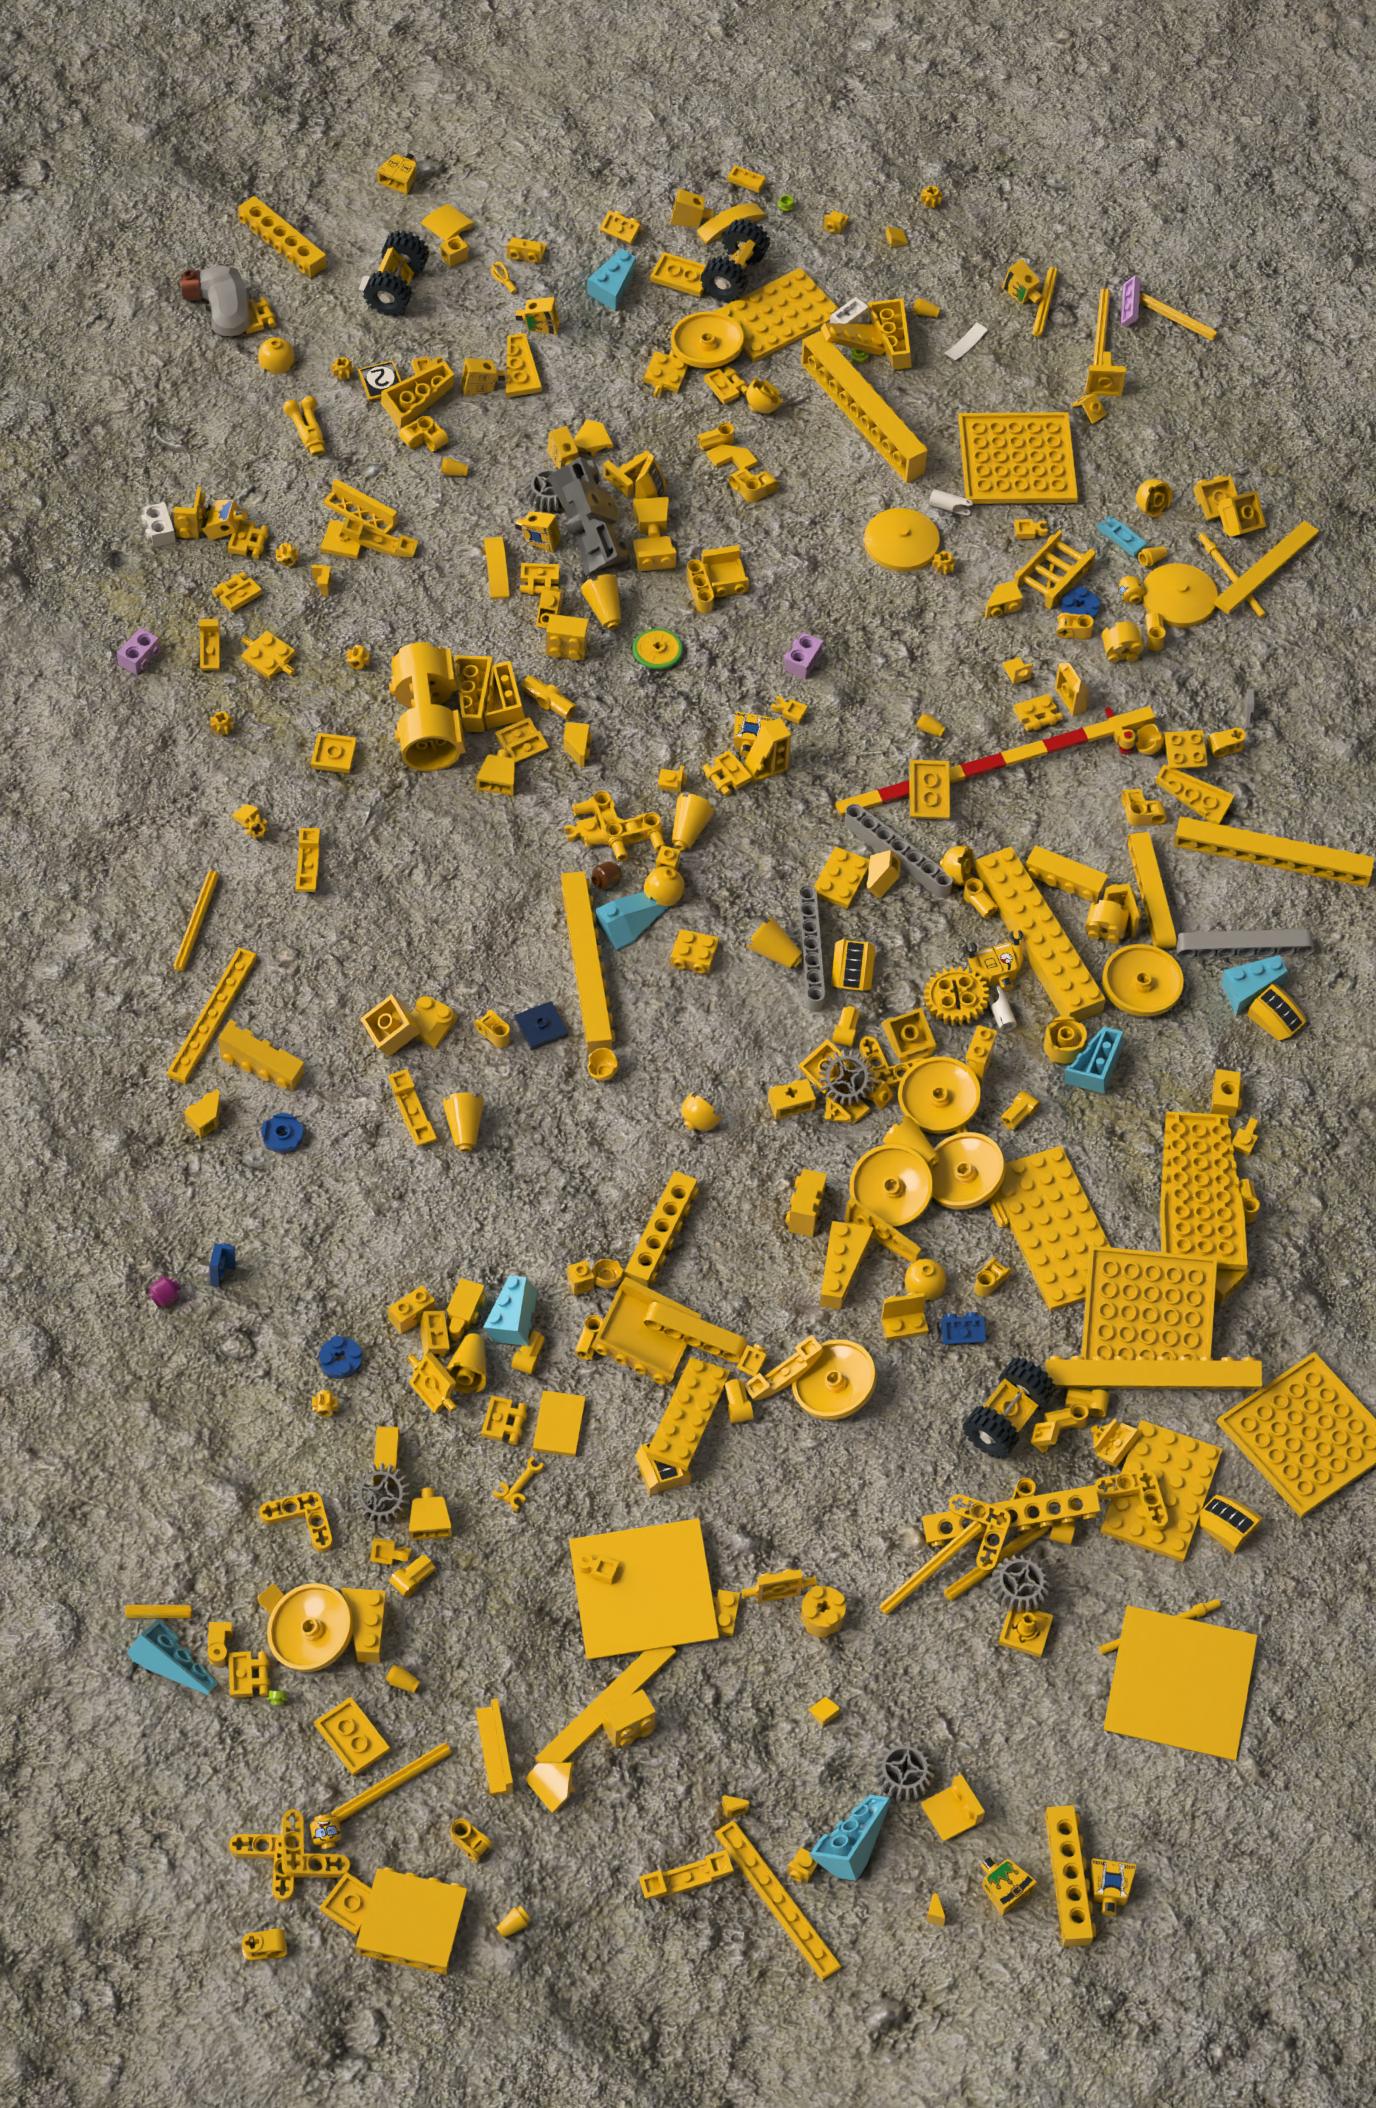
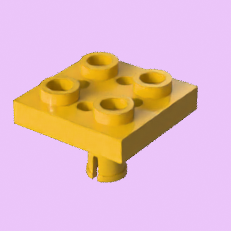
M1013 1608L1012 1611L1008 1610L998 1645L1041 1658L1054 1615L1032 1608L1029 1613L1022 1609L1019 1614L1016 1608Z

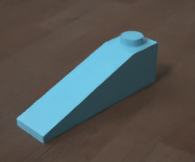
M645 892L613 900L597 908L596 923L618 951L634 943L638 936L644 930H647L650 924L670 906L656 904L657 900L652 897L649 899Z
M159 1619L143 1631L126 1654L143 1668L206 1695L218 1685L202 1664L195 1663L192 1660V1652L188 1648L184 1650L178 1643L180 1638Z
M869 1795L851 1811L852 1815L846 1821H839L835 1825L836 1829L830 1835L824 1834L811 1851L810 1857L836 1878L857 1881L868 1863L890 1805V1797Z

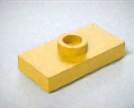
M736 165L727 176L728 182L757 193L760 192L767 180L765 176Z

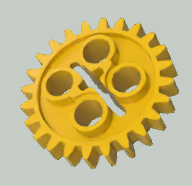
M951 966L949 972L945 968H943V974L935 972L936 978L930 977V983H926V989L924 990L926 1010H930L931 1016L936 1015L937 1021L943 1018L944 1024L951 1021L952 1026H954L955 1022L959 1021V1024L963 1025V1020L970 1023L971 1017L977 1020L978 1014H984L983 1008L987 1009L989 988H987V982L983 981L982 975L977 977V971L969 973V968L962 971L961 966L958 967V970H954L953 966ZM953 982H956L960 1010L956 1006Z

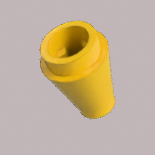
M921 297V299L916 298L912 312L916 313V315L937 318L940 307Z
M450 457L448 459L443 458L440 473H445L444 475L466 476L468 465Z
M1163 546L1143 549L1138 555L1139 562L1142 566L1150 567L1166 557L1167 550Z
M923 713L916 724L920 731L940 738L946 729L929 713Z
M395 1664L385 1679L390 1682L389 1685L411 1691L412 1693L416 1691L420 1683L417 1678L401 1665L398 1667Z
M520 1905L518 1908L514 1907L496 1929L503 1938H506L527 1927L531 1919Z

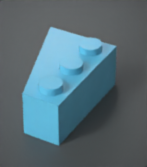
M621 248L588 278L587 294L616 311L626 287L629 286L636 272V256Z
M1278 955L1224 970L1221 985L1235 1014L1238 1015L1241 1013V1010L1249 1005L1251 1006L1254 1000L1268 989L1271 984H1277L1279 987L1282 986L1288 971L1281 956Z
M1103 1027L1088 1043V1047L1077 1055L1073 1064L1067 1066L1064 1070L1065 1083L1105 1094L1124 1046L1123 1031Z
M509 1275L483 1327L494 1342L529 1346L530 1340L528 1335L529 1330H532L531 1316L535 1311L537 1291L527 1277Z

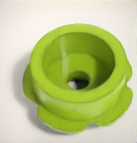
M782 195L777 202L778 207L783 211H789L795 207L794 199L790 195Z
M852 349L850 357L855 364H863L868 358V352Z
M269 1691V1697H266L267 1700H271V1705H284V1701L289 1700L287 1698V1691Z

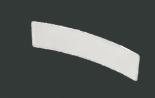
M975 323L967 334L946 351L945 354L957 360L973 347L988 329L979 323Z

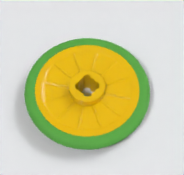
M654 628L646 630L637 636L633 644V653L637 661L651 669H665L679 661L683 653V646L679 637L673 632Z

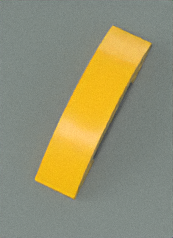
M756 203L741 204L711 218L697 230V234L707 245L720 239L722 232L726 231L734 220L737 219L739 221L740 218H743L744 221L749 219L753 223L765 218L766 214Z
M349 515L346 516L342 532L355 542L374 551L392 556H414L418 540L404 535L396 538L363 526L365 522Z
M503 537L484 538L490 600L509 598Z
M300 828L296 892H316L320 828Z
M408 1069L388 1075L397 1105L416 1146L436 1141L437 1138L430 1122L427 1121Z
M812 1335L794 1347L797 1351L794 1355L764 1377L759 1373L744 1384L745 1390L754 1401L771 1396L786 1388L800 1378L817 1361L824 1350Z
M726 1849L707 1855L704 1860L663 1873L659 1870L640 1876L639 1881L645 1900L690 1891L717 1881L734 1871Z

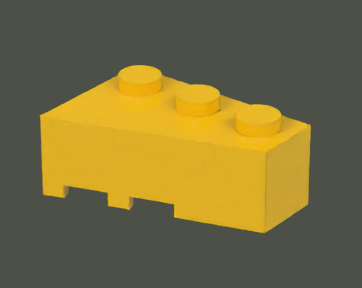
M510 661L491 665L489 692L484 714L488 729L525 719Z
M781 718L769 720L762 725L743 764L744 768L752 776L753 783L788 770L791 734Z
M802 1169L801 1176L796 1177L794 1188H797L796 1193H792L790 1201L792 1207L787 1212L785 1222L789 1224L788 1232L813 1237L826 1186V1173Z
M341 1588L342 1596L349 1603L353 1614V1632L351 1637L357 1661L380 1663L386 1611V1591Z

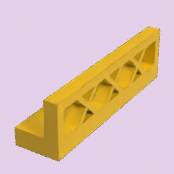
M338 479L332 482V492L323 501L326 507L345 517L349 515L363 520L361 516L370 515L373 517V520L365 521L363 526L385 534H389L398 524L397 511ZM336 497L342 500V503L334 504L331 501ZM355 507L358 511L349 512L346 508ZM384 523L388 526L385 530L377 527V524Z
M498 1698L491 1699V1707L476 1709L490 1797L513 1793V1781Z

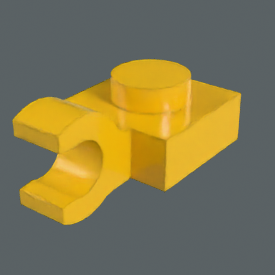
M1251 1117L1245 1130L1238 1129L1232 1141L1234 1150L1247 1156L1250 1155L1258 1138L1253 1133L1259 1120Z
M374 1538L370 1561L392 1565L393 1559L408 1561L411 1548H395L396 1541Z

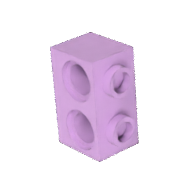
M139 628L117 652L118 665L138 675L141 670L147 667L149 661L159 654V638Z
M802 632L801 636L794 640L792 650L785 654L783 660L785 662V671L806 679L822 654L823 640Z

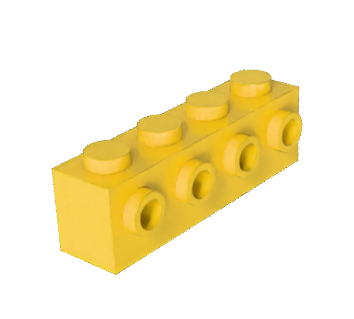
M1036 845L1025 864V869L1032 879H1038L1049 886H1055L1069 894L1077 895L1086 901L1096 904L1106 887L1108 875Z

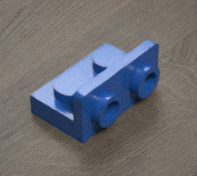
M214 1243L209 1265L210 1286L219 1287L220 1279L224 1280L226 1269H236L235 1246L227 1243Z
M978 1312L965 1313L966 1317L957 1318V1314H944L945 1318L939 1319L942 1330V1344L986 1342L984 1316H978Z

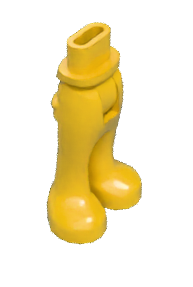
M307 396L302 399L300 406L296 400H289L283 405L284 413L295 423L302 443L306 446V450L312 456L325 454L323 434L314 415L317 408L316 398L314 396ZM301 412L303 413L309 426L305 425Z

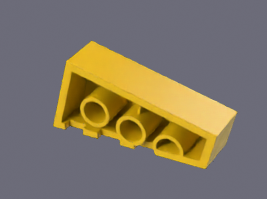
M903 298L868 302V317L871 324L874 325L879 338L882 340L885 353L893 370L912 368Z
M443 361L381 391V405L399 430H401L453 387L454 373L447 363Z
M454 655L461 715L465 732H484L486 725L484 714L487 706L486 700L489 692L491 665H494L493 657Z
M230 1019L218 1037L221 1060L228 1065H235L241 1068L246 1073H253L264 1081H271L282 1089L294 1091L305 1074L304 1062L283 1049L275 1050L271 1042L263 1039V1041L256 1039L252 1035V1031L247 1028L244 1031L236 1027L237 1023Z
M832 1221L820 1307L841 1309L851 1283L858 1272L860 1263L871 1243L874 1227Z

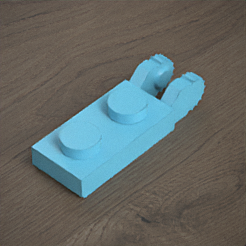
M1110 515L1105 519L1107 524L1100 522L1097 525L1098 530L1103 535H1107L1108 538L1133 558L1143 549L1147 548V542Z

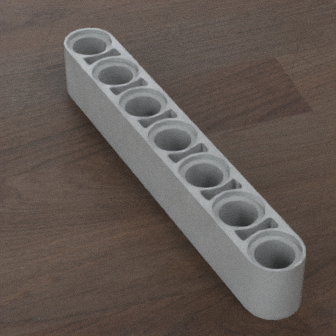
M851 804L846 808L844 823L847 828L880 853L891 850L901 859L900 868L936 896L944 898L951 894L953 877L947 876L942 867L860 805Z
M805 885L799 889L798 896L805 1002L808 1010L819 1012L824 1007L825 987L817 892L813 886Z
M1308 929L1185 932L1176 936L1177 955L1181 959L1274 957L1278 955L1305 956L1315 951L1312 932Z

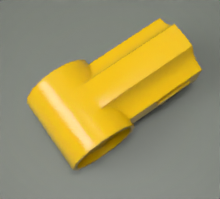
M724 422L715 430L697 435L701 450H707L721 444L733 445L734 426L731 423Z
M1151 612L1145 617L1148 638L1147 647L1152 651H1160L1164 647L1166 631L1163 627L1162 614Z
M971 878L966 882L963 893L965 901L971 903L983 918L991 917L998 910V906L983 889V883L976 878Z
M848 1006L843 1008L839 1023L835 1026L832 1043L848 1047L853 1046L856 1035L855 1029L860 1016V1011L855 1007Z
M1022 1090L1015 1098L1011 1107L1001 1116L1000 1120L1006 1128L1014 1130L1027 1116L1031 1117L1037 1111L1041 1102L1025 1090Z
M1241 1179L1239 1181V1192L1242 1196L1245 1223H1253L1257 1219L1260 1203L1256 1199L1253 1181Z
M591 1315L586 1318L584 1329L575 1349V1355L586 1361L593 1359L596 1350L591 1348L603 1323L602 1318L597 1315ZM591 1327H597L598 1329H597V1330H591V1329H589V1328H591Z
M529 1331V1346L522 1345L520 1350L516 1351L511 1368L530 1375L534 1373L538 1362V1355L545 1342V1337L536 1331Z
M732 1379L725 1383L731 1423L753 1420V1410L751 1402L747 1400L743 1380Z
M1069 1387L1065 1407L1070 1408L1074 1403H1083L1087 1406L1089 1415L1102 1418L1107 1414L1110 1394L1099 1389L1089 1392Z
M1074 1403L1070 1408L1045 1413L1044 1417L1045 1422L1056 1421L1061 1425L1060 1430L1068 1428L1082 1429L1087 1424L1089 1411L1085 1404ZM1081 1414L1083 1417L1077 1418L1074 1415Z
M1075 1501L1070 1503V1507L1078 1511L1079 1505ZM1062 1521L1054 1522L1049 1540L1071 1545L1075 1522L1062 1524Z
M422 1554L407 1568L397 1570L391 1576L389 1582L404 1598H407L415 1592L420 1582L435 1571V1566L427 1556Z

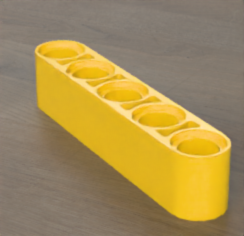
M658 1302L650 1303L643 1324L649 1329L734 1363L740 1361L747 1344V1340L740 1335Z

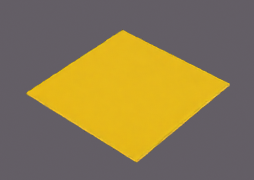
M699 1518L569 1539L586 1660L719 1639ZM582 1554H588L594 1560H597L598 1555L619 1561V1568L612 1584L591 1578L590 1571L587 1573L578 1571V1563L587 1564V1562L582 1561Z
M1127 1605L1103 1730L1236 1761L1257 1635Z

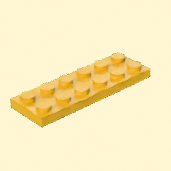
M692 1357L689 1358L648 1448L647 1458L688 1471L724 1390V1385L728 1381L730 1370Z

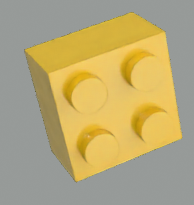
M550 614L546 631V656L584 661L588 645V619Z
M393 994L360 1018L377 1048L389 1057L421 1032L404 1002Z
M642 1689L604 1708L602 1727L615 1749L620 1746L626 1747L634 1739L640 1736L646 1737L653 1732V1729H655L656 1711Z

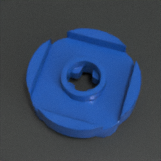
M1077 587V589H1073L1064 595L1061 604L1062 613L1086 614L1094 620L1098 614L1100 601L1094 593L1088 591L1085 587ZM1077 604H1082V605H1084V608L1081 607V606H1080V607H1077Z
M278 1113L273 1115V1118L266 1120L261 1129L262 1140L266 1149L277 1153L296 1151L303 1140V1126L301 1122L297 1121L295 1116L288 1113ZM281 1130H285V1133L287 1134L284 1136H280L277 1133H280Z
M333 1336L320 1350L319 1361L321 1368L326 1375L335 1379H342V1377L348 1375L349 1377L353 1376L362 1365L360 1346L352 1339ZM343 1354L346 1359L337 1361L336 1356Z

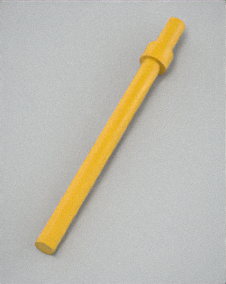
M1201 533L1198 538L1204 544L1205 550L1214 557L1234 583L1239 577L1219 553L1216 544L1211 542L1205 533ZM1252 594L1248 596L1246 600L1260 618L1265 617V611Z
M1218 1598L1205 1604L1199 1603L1192 1606V1609L1175 1616L1185 1619L1200 1618L1205 1616L1207 1612L1221 1607V1603ZM1120 1638L1099 1646L1100 1654L1103 1655L1118 1649Z

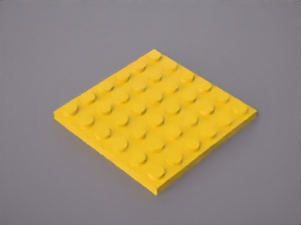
M1068 412L958 413L966 499L971 500L973 504L1077 503L1078 495Z
M1090 1245L1081 1356L1084 1357V1360H1093L1095 1356H1104L1106 1360H1114V1357L1118 1356L1127 1357V1360H1136V1357L1142 1356L1148 1357V1360H1157V1357H1170V1360H1178L1179 1357H1191V1360L1211 1357L1217 1258Z
M1315 1352L1220 1416L1216 1421L1220 1428L1300 1518L1376 1465V1419Z

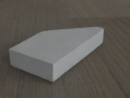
M1247 689L1244 699L1245 729H1252L1254 725V689Z

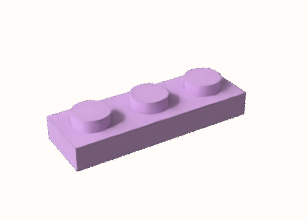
M1136 275L1123 284L1121 325L1124 327L1135 323L1139 317L1141 278Z

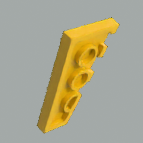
M824 323L821 327L827 342L880 356L885 352L882 340L879 338L873 324Z
M526 334L508 335L506 398L542 392V386Z
M1167 765L1162 766L1155 779L1157 785L1209 822L1218 825L1221 824L1235 795L1181 771L1169 769Z
M851 1196L847 1202L844 1223L874 1227L872 1240L911 1263L920 1259L921 1248L915 1242L909 1240Z

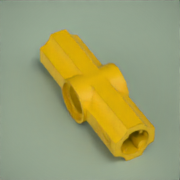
M528 675L524 679L521 690L535 698L540 707L545 710L551 709L565 719H570L573 716L577 705L562 696L556 686L552 684L547 686L532 675Z

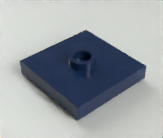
M552 1001L514 1015V1019L530 1050L568 1036V1031Z

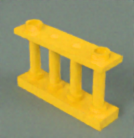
M1058 530L1055 535L1052 534L1039 552L1022 569H1018L1014 575L1018 588L1024 582L1044 594L1046 598L1045 607L1050 610L1094 565L1096 551L1091 548L1085 554H1081L1062 543L1061 530ZM1058 548L1076 559L1077 563L1069 565L1051 553ZM1046 559L1067 573L1064 577H1059L1040 564ZM1036 571L1056 583L1053 588H1047L1029 576Z

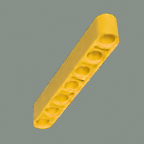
M1149 832L1128 834V847L1153 946L1160 949L1176 947V934Z

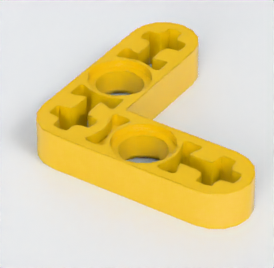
M866 1036L860 1040L859 1051L863 1059L865 1057L868 1058L865 1065L871 1064L870 1062L875 1059L881 1062V1065L878 1067L872 1065L868 1072L875 1073L872 1078L880 1080V1077H883V1079H887L886 1084L889 1088L899 1086L902 1077L897 1075L898 1071L903 1070L907 1072L914 1064L925 1059L918 1058L889 1067L875 1038ZM866 1044L870 1047L872 1046V1054H870L869 1048L865 1047Z
M1140 1470L1099 1478L1095 1482L1097 1496L1102 1500L1139 1494L1148 1526L1154 1531H1161L1166 1527L1168 1515L1157 1478L1152 1471ZM1143 1477H1146L1147 1480H1150L1148 1486L1149 1490H1146L1147 1486L1145 1481H1142ZM1126 1480L1131 1484V1487L1123 1489L1120 1487L1119 1482ZM1113 1482L1115 1483L1116 1491H1114V1487H1112ZM1101 1485H1104L1105 1488H1108L1107 1492H1104L1103 1489H1100ZM1154 1496L1158 1502L1151 1505L1147 1503L1146 1497ZM1156 1510H1157V1513H1156V1514H1157L1158 1519H1162V1520H1161V1523H1158L1156 1520H1154V1517H1155V1512H1154V1511H1156Z
M307 1492L267 1502L260 1507V1519L267 1525L305 1516L314 1549L320 1553L328 1552L331 1549L332 1536L322 1498L318 1493ZM313 1499L315 1506H311L309 1500ZM301 1501H302L303 1508H304V1509H302V1510H301V1507H300V1502H301ZM294 1504L297 1506V1509L289 1513L285 1511V1506ZM278 1507H281L282 1515H279ZM267 1510L271 1511V1517H268V1515L266 1514ZM314 1518H321L324 1522L321 1526L315 1527L311 1524V1521ZM322 1532L325 1545H321L319 1542L318 1533Z
M961 1494L954 1495L949 1500V1508L953 1514L972 1521H978L980 1524L987 1526L976 1563L980 1570L991 1571L997 1563L1011 1519L1010 1514L1002 1508ZM959 1499L966 1506H969V1502L973 1503L970 1508V1515L965 1514L967 1512L965 1508H960L959 1511L955 1510V1505L952 1503L957 1502ZM975 1507H984L986 1515L983 1518L975 1517L973 1514ZM990 1509L994 1510L992 1513L994 1516L999 1517L1000 1514H1004V1519L1007 1522H1002L1001 1525H998L997 1520L991 1518V1522L986 1521L989 1517ZM989 1535H998L1000 1542L997 1546H990L987 1543ZM984 1547L997 1551L996 1554L991 1552L990 1561L993 1563L988 1564L987 1567H984L983 1562L980 1561L987 1554V1551L983 1550Z
M295 1809L285 1812L281 1820V1853L284 1874L289 1877H343L350 1867L348 1858L341 1854L304 1853L303 1815ZM290 1816L294 1817V1820L297 1821L294 1825V1831H290L291 1822L287 1821ZM288 1838H295L299 1842V1846L297 1848H290L286 1841ZM296 1854L294 1863L298 1866L295 1870H292V1867L288 1864L292 1859L291 1855ZM313 1860L319 1861L322 1864V1869L319 1871L312 1870L310 1862ZM327 1861H329L328 1866H330L328 1871H326ZM337 1861L340 1862L341 1866H344L341 1871L334 1866Z
M234 1835L229 1841L230 1852L233 1856L237 1858H274L273 1897L280 1903L290 1901L294 1894L295 1877H289L278 1872V1867L282 1864L281 1835ZM288 1838L286 1842H288L290 1848H296L294 1838ZM241 1841L244 1846H242L241 1850H237L236 1845ZM249 1841H253V1842H252L253 1851H250V1849H249V1846H250ZM260 1841H266L269 1844V1848L261 1852L256 1849V1845ZM296 1854L291 1855L292 1859L288 1864L292 1867V1870H295L294 1857ZM281 1880L285 1881L287 1890L283 1896L279 1892L281 1890Z

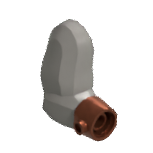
M219 265L201 271L186 270L181 274L182 295L185 301H203V299L209 301L211 327L215 333L222 336H235L248 330L251 325L249 298L237 268Z

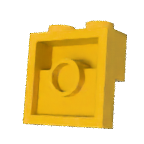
M1219 475L1210 481H1207V479L1200 480L1193 488L1198 506H1202L1206 521L1221 517L1218 510L1220 500L1238 496L1231 475L1226 477Z
M680 929L670 957V966L677 969L692 970L700 974H710L719 937Z

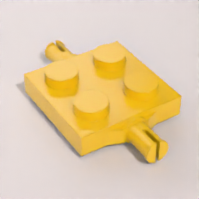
M672 349L669 355L654 351L643 382L651 384L656 388L653 396H657V398H660L663 390L678 393L689 365L676 358Z
M267 630L255 641L247 637V635L242 638L241 642L246 644L248 649L241 655V660L269 680L281 671L286 672L290 676L295 673L296 670L288 665L289 661L296 655L295 650Z
M432 1352L425 1354L421 1361L414 1354L409 1355L407 1361L414 1368L409 1384L433 1413L440 1412L444 1405L450 1413L454 1412L457 1405L450 1399V1394L456 1385V1381Z
M787 1569L777 1574L765 1573L757 1577L756 1586L741 1589L743 1599L756 1596L757 1603L800 1596L801 1590L804 1587L817 1585L816 1576L803 1578L801 1569Z

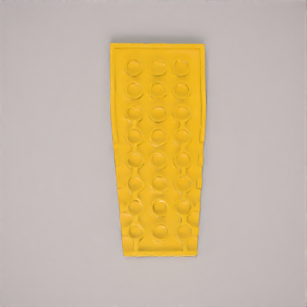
M1168 1111L1165 1117L1160 1200L1161 1252L1216 1257L1217 1268L1246 1270L1248 1264L1245 1215L1242 1196L1239 1192L1236 1161H1234L1233 1156L1234 1147L1231 1143V1129L1228 1125L1229 1117L1228 1115Z

